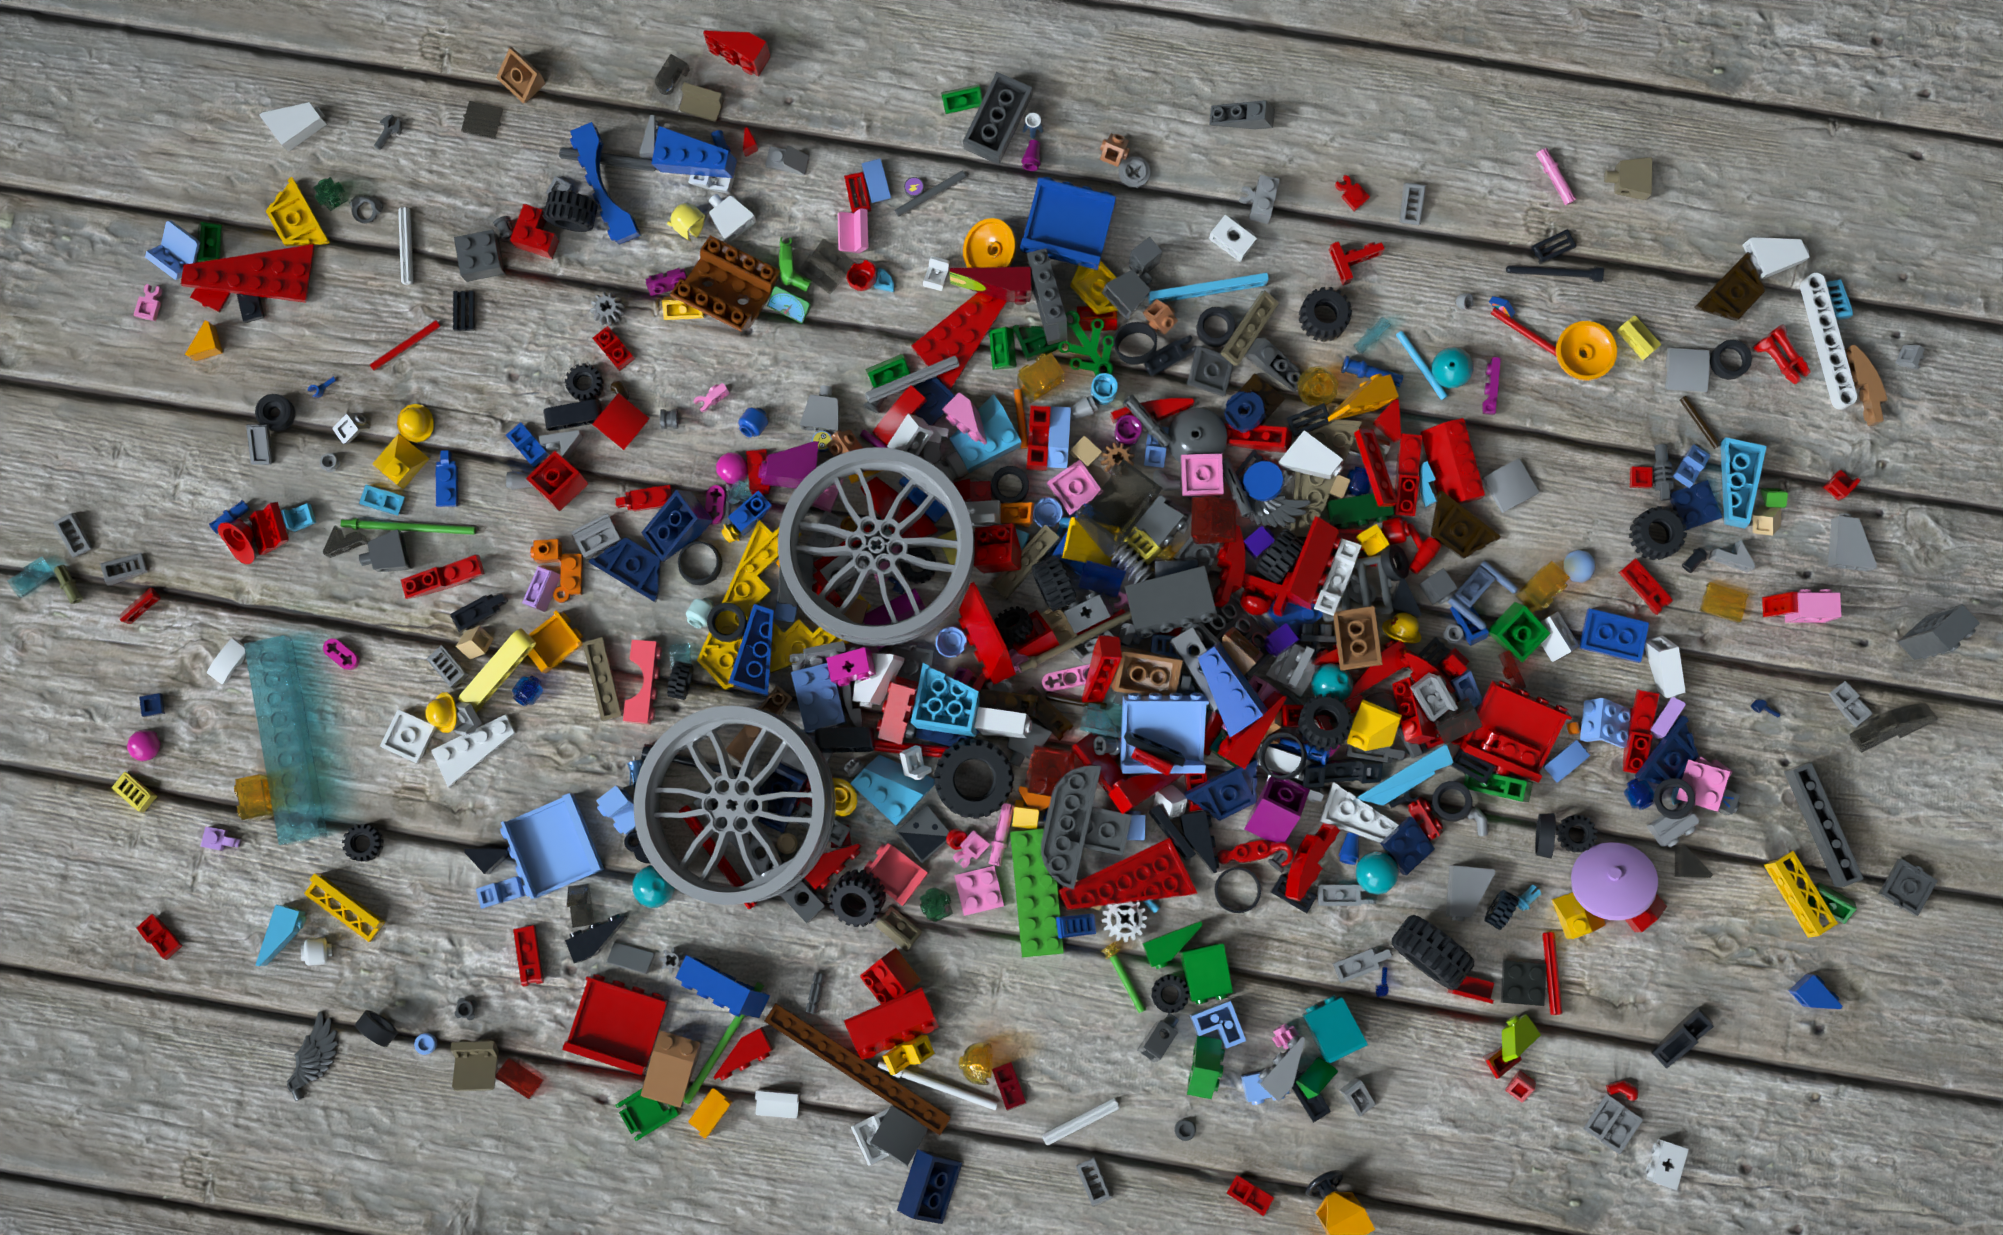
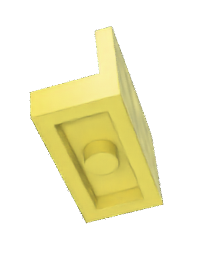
M1636 316L1630 318L1616 330L1642 360L1661 346V343Z

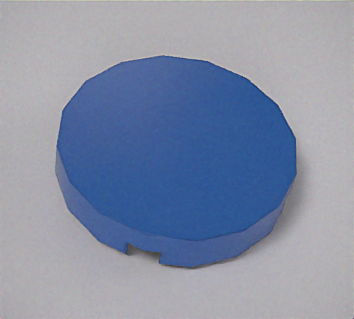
M1261 461L1254 463L1247 469L1244 474L1243 484L1245 491L1251 498L1266 502L1280 494L1284 485V477L1276 464Z

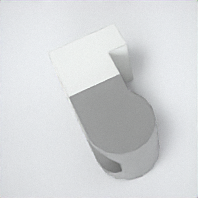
M929 425L933 430V434L925 444L924 460L933 465L941 460L942 440H948L949 429Z

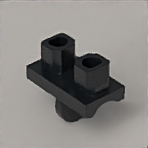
M1300 624L1299 635H1296L1299 639L1298 641H1311V644L1305 645V649L1307 646L1314 649L1313 657H1317L1316 655L1320 651L1326 650V646L1321 645L1320 642H1337L1336 636H1332V625L1319 624L1318 635H1313L1314 624Z

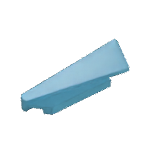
M1444 744L1356 798L1360 801L1380 806L1385 805L1434 775V771L1451 765L1453 760L1448 746Z

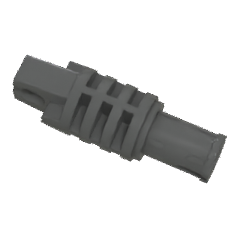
M1667 444L1654 446L1656 463L1653 466L1655 491H1660L1661 501H1669L1670 490H1674L1672 464L1668 462Z

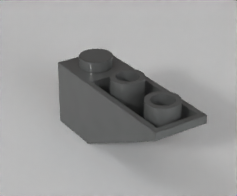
M1267 100L1211 106L1209 125L1254 130L1273 128L1275 109Z
M1256 338L1245 354L1257 367L1293 392L1297 390L1306 377L1302 371L1266 338Z

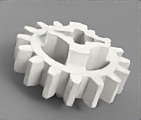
M1130 902L1107 905L1109 911H1103L1102 914L1107 917L1102 919V922L1107 923L1104 931H1111L1109 937L1116 935L1117 942L1123 938L1124 943L1128 942V937L1134 941L1136 939L1135 934L1139 936L1143 934L1140 928H1146L1142 921L1147 920V917L1142 916L1145 909L1138 908L1140 902L1136 904ZM1128 906L1130 908L1128 910H1121L1117 907ZM1135 913L1137 914V917H1138V924H1137V925H1136V923L1134 922V916H1133V915H1134ZM1111 914L1115 917L1114 926L1111 924ZM1120 915H1127L1129 917L1127 919L1129 924L1126 922L1124 924H1121ZM1121 929H1128L1131 932L1120 933L1119 931Z

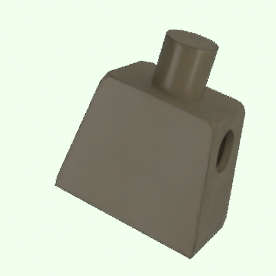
M1652 157L1620 161L1616 165L1615 171H1605L1604 182L1614 183V192L1617 195L1647 200L1652 194Z

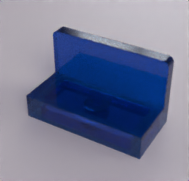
M1087 560L1084 564L1078 586L1093 592L1097 591V593L1104 592L1105 595L1117 598L1126 571Z

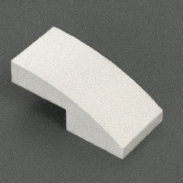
M690 175L689 183L692 185L730 194L734 178Z
M234 637L231 638L217 655L207 673L221 684L227 683L235 668L242 664L250 649Z

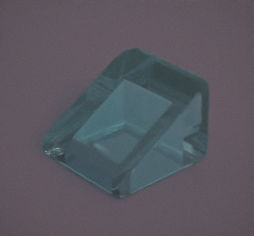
M690 643L670 645L668 651L671 669L675 661L691 664Z

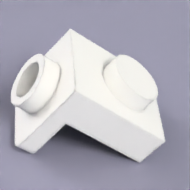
M931 256L929 267L923 280V286L942 291L948 276L950 261Z
M915 745L900 752L905 776L920 780L932 772L931 767L924 765L920 746Z

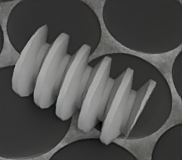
M1125 542L1114 552L1111 562L1116 563L1119 561L1117 568L1125 567L1122 574L1130 573L1128 580L1136 579L1134 584L1146 581L1155 571L1149 573L1148 571L1151 566L1143 567L1145 559L1138 561L1137 559L1140 554L1132 555L1134 548L1126 549L1129 542Z

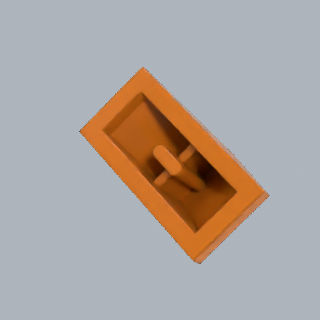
M1019 786L1018 791L1027 807L1038 808L1039 812L1049 807L1051 794Z

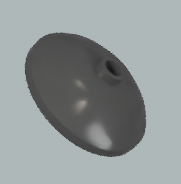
M1203 408L1186 410L1180 413L1169 426L1168 435L1172 438V441L1168 444V448L1172 456L1179 463H1181V455L1223 454L1226 448V427L1221 418L1210 410ZM1194 432H1199L1197 438L1192 437Z

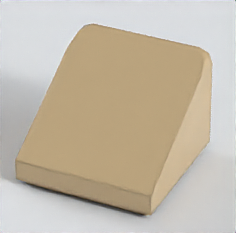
M1337 475L1330 491L1331 496L1343 498L1350 479Z

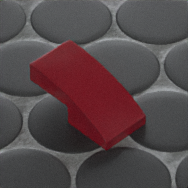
M1012 1062L993 1068L992 1072L1006 1110L1009 1111L1027 1104Z

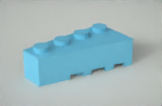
M1725 437L1720 445L1724 524L1745 529L1751 521L1767 446Z

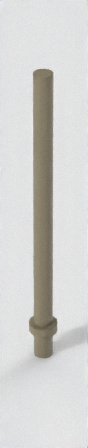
M1131 611L1117 616L1036 657H1029L1028 661L1018 665L1020 671L1024 672L1030 668L1035 669L1038 667V664L1132 619Z

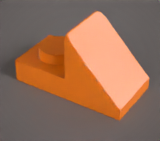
M1001 503V524L1013 523L1014 525L1029 527L1033 520L1034 503Z

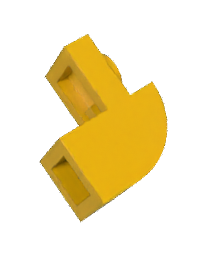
M919 1035L912 1041L896 1045L892 1050L883 1055V1059L890 1075H896L910 1064L923 1063L935 1053L928 1036Z

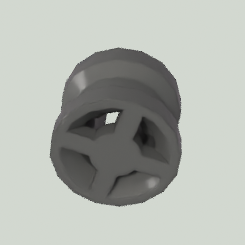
M672 409L671 411L660 410L661 429H667L668 427L673 429L679 428L678 409Z

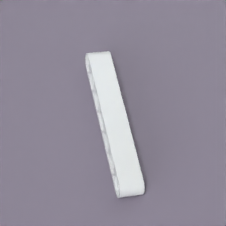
M1813 273L1801 282L1800 290L1831 403L1836 409L1843 410L1856 402L1857 393L1825 278L1819 273ZM1810 281L1815 283L1816 288L1811 286ZM1815 300L1820 302L1821 307L1816 305ZM1820 319L1826 322V326L1820 322ZM1825 338L1831 341V345L1826 342ZM1831 357L1836 359V364L1831 361ZM1836 376H1839L1841 378L1842 383H1839L1836 380ZM1841 395L1846 397L1847 403L1842 400Z

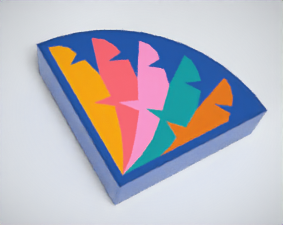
M1492 296L1489 300L1493 307L1512 318L1515 314V310L1508 300Z

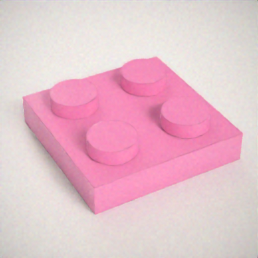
M1222 454L1181 455L1182 496L1224 494Z
M1078 460L1047 482V485L1069 516L1080 510L1084 503L1087 505L1103 494V491L1081 460Z
M1688 760L1682 780L1692 787L1695 793L1696 806L1719 812L1731 772ZM1679 788L1676 799L1687 803L1688 796L1683 789Z
M995 866L954 875L964 916L1004 906Z

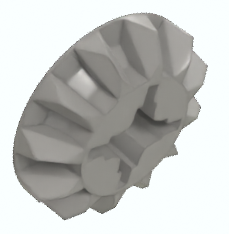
M1129 157L1121 163L1119 177L1122 183L1126 184L1129 188H1138L1145 185L1148 181L1150 167L1140 157ZM1130 169H1133L1134 171L1139 169V178L1135 175L1129 177V175L1131 174Z

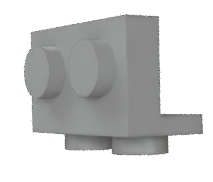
M1428 673L1410 688L1428 719L1435 721L1447 710L1456 711L1458 707L1455 704V697L1445 687V680L1440 675Z

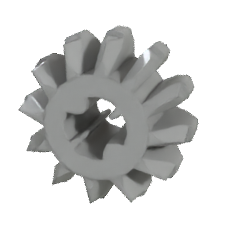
M604 291L603 297L596 295L595 297L598 301H591L594 307L590 309V312L595 314L594 320H600L601 325L607 322L609 326H612L613 320L619 323L618 316H624L621 310L625 308V305L621 303L622 299L620 296L615 297L614 292H611L608 296Z

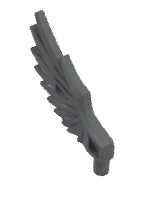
M1232 494L1222 503L1226 510L1232 505L1238 508L1236 502L1232 500ZM1248 495L1247 499L1254 513L1246 518L1250 519V522L1255 520L1257 525L1262 523L1264 527H1268V523L1274 528L1277 527V524L1286 527L1285 522H1296V519L1291 516L1306 514L1305 510L1299 508L1310 505V500H1286L1285 495H1278L1274 499L1265 502L1253 499Z
M322 1011L318 1012L311 1035H306L302 1047L295 1054L296 1068L293 1075L287 1081L288 1089L292 1092L295 1101L304 1098L300 1090L301 1087L324 1076L323 1071L329 1070L327 1065L334 1062L330 1058L337 1053L336 1050L332 1051L339 1044L338 1041L333 1042L337 1031L334 1030L329 1035L332 1019L328 1018L324 1024Z

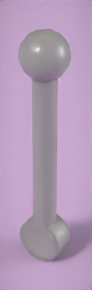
M730 484L724 486L726 491V511L723 523L727 525L731 524L728 518L730 491L732 490Z

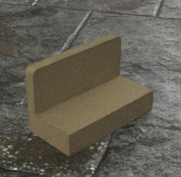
M684 82L681 89L684 96L679 108L680 111L716 122L724 102L722 94Z

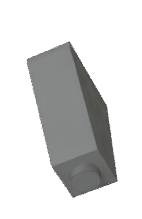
M1839 514L1838 517L1831 519L1828 567L1866 572L1877 569L1876 561L1859 518H1853L1851 514Z
M1449 866L1446 916H1452V920L1464 921L1465 917L1471 918L1495 875V870Z

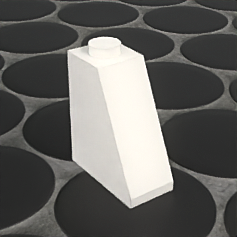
M309 102L259 114L280 144L288 152L327 125L322 119L325 117L318 106L314 108Z
M1753 237L1743 244L1745 252H1749L1751 255L1750 261L1753 268H1756L1759 274V280L1802 264L1809 258V250L1801 239Z
M1305 430L1279 461V466L1282 469L1331 479L1334 475L1337 477L1344 468L1341 457Z
M1663 635L1646 639L1644 648L1658 692L1667 698L1677 697L1679 694L1685 693L1679 647Z
M872 653L876 674L870 676V679L865 681L855 680L852 701L859 702L860 707L872 708V705H881L887 694L890 680L893 681L904 663L903 657L892 654Z
M978 707L974 727L982 735L1027 738V733L1031 732L1032 720L1024 713Z
M1262 744L1259 745L1253 755V758L1255 757L1258 761L1259 766H1261L1259 752ZM1269 746L1265 753L1267 768L1284 775L1292 773L1301 761L1299 756ZM1307 760L1305 767L1314 763ZM1305 767L1299 775L1294 777L1295 779L1304 781Z

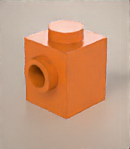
M558 539L533 540V546L530 549L531 558H534V561L538 564L561 562L562 542Z

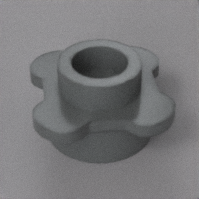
M459 998L455 1016L457 1018H467L469 1021L475 1018V1008L478 1006L477 1001Z

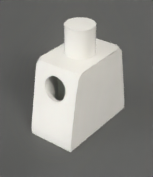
M715 194L709 199V203L714 207L709 212L710 217L725 243H731L756 223L753 213L732 196L722 200L718 194Z

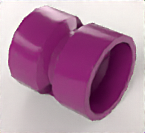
M1132 415L1121 417L1115 426L1114 437L1119 444L1124 443V447L1135 445L1142 431L1140 421Z

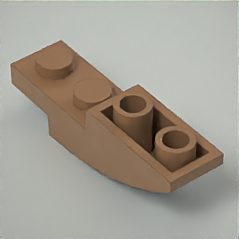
M1851 345L1845 349L1854 386L1855 388H1860L1859 398L1864 406L1863 417L1867 421L1868 426H1875L1884 421L1880 404L1887 401L1886 392L1871 361L1856 345Z
M776 686L758 709L781 716L793 697ZM746 724L726 748L727 753L742 764L747 752L760 734L761 728Z

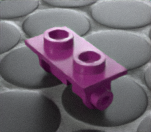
M678 267L677 269L666 271V277H664L663 273L650 275L646 279L650 295L654 296L672 291L680 279L686 280L685 269Z

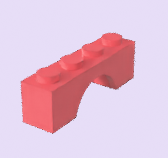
M632 640L630 660L641 668L644 682L636 696L625 700L623 721L626 723L651 725V720L655 718L653 700L657 699L658 693L655 681L659 679L660 668L657 667L658 659H661L662 647H659V643L656 641Z

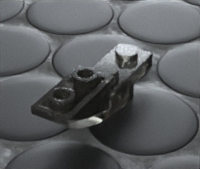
M1926 703L1908 705L1869 719L1868 725L1850 733L1849 736L1862 753L1895 736L1902 738L1937 721L1938 717Z

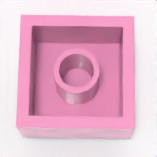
M1811 589L1799 590L1797 592L1798 613L1785 615V623H1826L1841 618L1840 593H1832L1831 589L1819 590L1816 593H1812Z

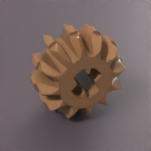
M1114 442L1112 444L1113 449L1106 446L1105 450L1107 453L1101 454V457L1104 458L1101 461V465H1107L1104 470L1105 472L1112 470L1111 476L1114 477L1117 471L1119 476L1122 477L1123 470L1129 473L1130 468L1128 466H1134V462L1131 460L1135 455L1128 454L1131 451L1130 447H1127L1125 450L1123 449L1124 443H1121L1120 448H1117V444ZM1117 456H1120V457H1121L1120 460H1123V461H1119V463H1115L1116 457H1117Z

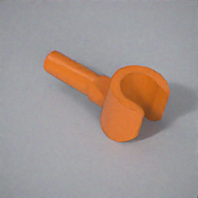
M1579 722L1567 724L1569 734L1581 733Z

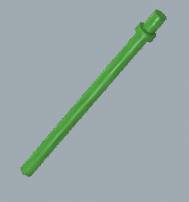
M353 518V520L341 519L340 523L341 527L352 528L353 530L363 528L475 535L476 527L365 521L359 520V518Z
M757 981L754 991L761 992L764 985ZM746 1015L735 1016L686 1093L685 1103H691Z

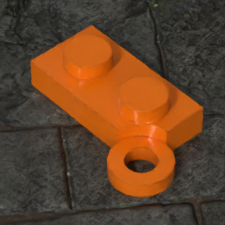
M561 554V587H557L553 592V598L559 603L568 601L570 595H582V554ZM560 591H564V598L558 597Z

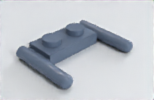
M1485 560L1448 601L1451 606L1481 630L1486 628V623L1469 609L1496 579L1513 594L1518 591V587Z

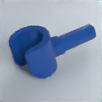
M333 376L319 386H309L308 391L313 392L317 389L316 394L312 397L320 398L323 396L324 389L337 380Z

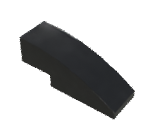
M1697 1007L1656 1046L1652 1054L1667 1069L1699 1043L1698 1040L1714 1027L1713 1022Z

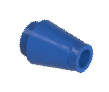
M1354 833L1346 834L1338 855L1340 862L1355 865L1356 861L1359 860V835Z

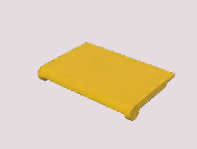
M1072 517L1069 522L1062 558L1110 568L1117 537L1121 534V528Z

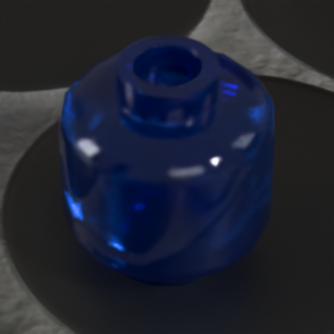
M1357 466L1354 469H1350L1347 474V478L1350 479L1347 488L1350 490L1349 494L1354 496L1368 494L1371 489V483L1366 469Z
M533 675L530 677L522 676L512 689L513 699L525 707L527 705H534L543 692V688L540 685L541 681Z
M1636 778L1626 784L1627 788L1624 790V796L1632 808L1644 810L1654 804V791L1648 781H1639Z

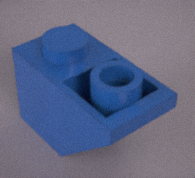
M758 490L731 513L728 518L744 536L756 526L759 520H762L772 505Z
M1806 974L1788 990L1803 1007L1841 1009L1843 1007L1838 1002L1840 1000L1834 992L1827 990L1824 986L1825 982L1818 975Z

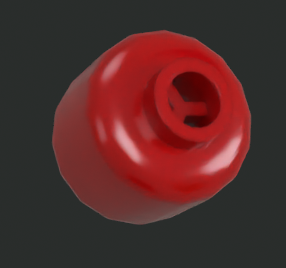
M1397 517L1382 522L1380 530L1389 545L1404 543L1407 537L1410 536L1407 521H1403L1402 518Z

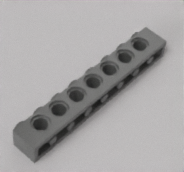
M710 786L705 791V793H710L712 790V786ZM698 798L693 803L699 809H702V799ZM714 799L711 804L713 809L715 805L718 803L716 799ZM734 802L732 807L736 808L737 804ZM725 817L721 819V826L723 828L727 826V819ZM743 818L741 820V827L745 829L748 822ZM732 832L729 841L741 853L735 832ZM752 834L753 839L750 842L752 856L760 874H763L770 870L772 861L768 854L762 859L757 857L756 851L758 848L763 847V845ZM774 846L781 859L782 864L786 863L781 858V856H783V853L780 852L776 846ZM803 878L793 888L779 895L806 923H809L826 907L823 903L826 899L818 891L814 893L809 888L811 884ZM802 892H806L809 895V901L806 904L799 902L798 897Z

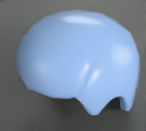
M1044 497L1034 504L1033 519L1040 527H1043L1045 524L1048 527H1054L1060 522L1063 515L1062 505L1055 498Z
M1575 550L1570 552L1564 559V572L1570 577L1571 581L1583 583L1594 574L1595 561L1588 552Z
M947 626L936 637V648L945 657H957L967 646L966 634L957 626Z

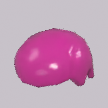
M727 452L717 461L716 472L727 484H739L748 475L747 462L741 455Z
M149 729L138 730L129 737L127 749L134 759L142 762L148 761L158 754L161 742L158 740L155 731Z

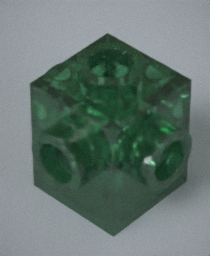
M331 177L320 180L318 185L313 187L317 193L314 196L321 206L324 204L330 211L347 202L343 194L345 192L343 186L339 181L335 182Z
M935 887L926 890V894L920 896V908L923 914L926 915L927 920L937 922L953 914L950 906L951 898L947 892Z

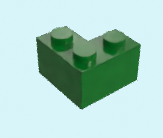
M1197 1035L1193 1048L1192 1066L1188 1077L1187 1095L1212 1099L1214 1091H1218L1220 1081L1218 1078H1222L1224 1065H1220L1225 1054V1049H1221L1222 1040Z

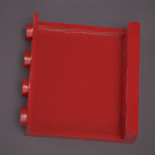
M1492 680L1460 746L1464 752L1539 783L1542 778L1540 770L1566 719L1571 720L1572 717L1567 712L1568 709L1562 705L1548 704L1549 701L1543 697L1538 696L1536 699L1531 697L1530 693L1524 689L1519 688L1517 691L1512 689V685L1500 680L1498 683ZM1494 729L1539 748L1541 753L1533 768L1529 769L1494 753L1482 750L1479 746L1487 738V731ZM1495 740L1493 744L1496 745L1499 740Z
M598 974L587 976L585 979L587 983L568 1040L564 1042L562 1050L639 1075L645 1074L669 1001L664 1000V995L652 992V995L644 993L645 989L633 986L632 989L624 987L625 983L613 980L612 983L604 981L605 977Z

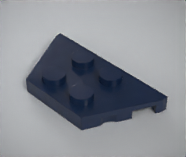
M625 537L617 542L615 546L609 547L599 556L589 560V563L651 601L657 602L661 559Z
M1680 715L1666 736L1636 773L1635 778L1660 784L1662 781L1670 778H1683L1688 760L1696 761L1699 757L1697 748L1694 746L1693 734L1687 728L1686 723L1689 720L1686 716Z
M1254 757L1250 760L1246 769L1236 766L1184 792L1188 800H1192L1201 809L1209 812L1214 818L1221 821L1256 803V770L1258 761Z

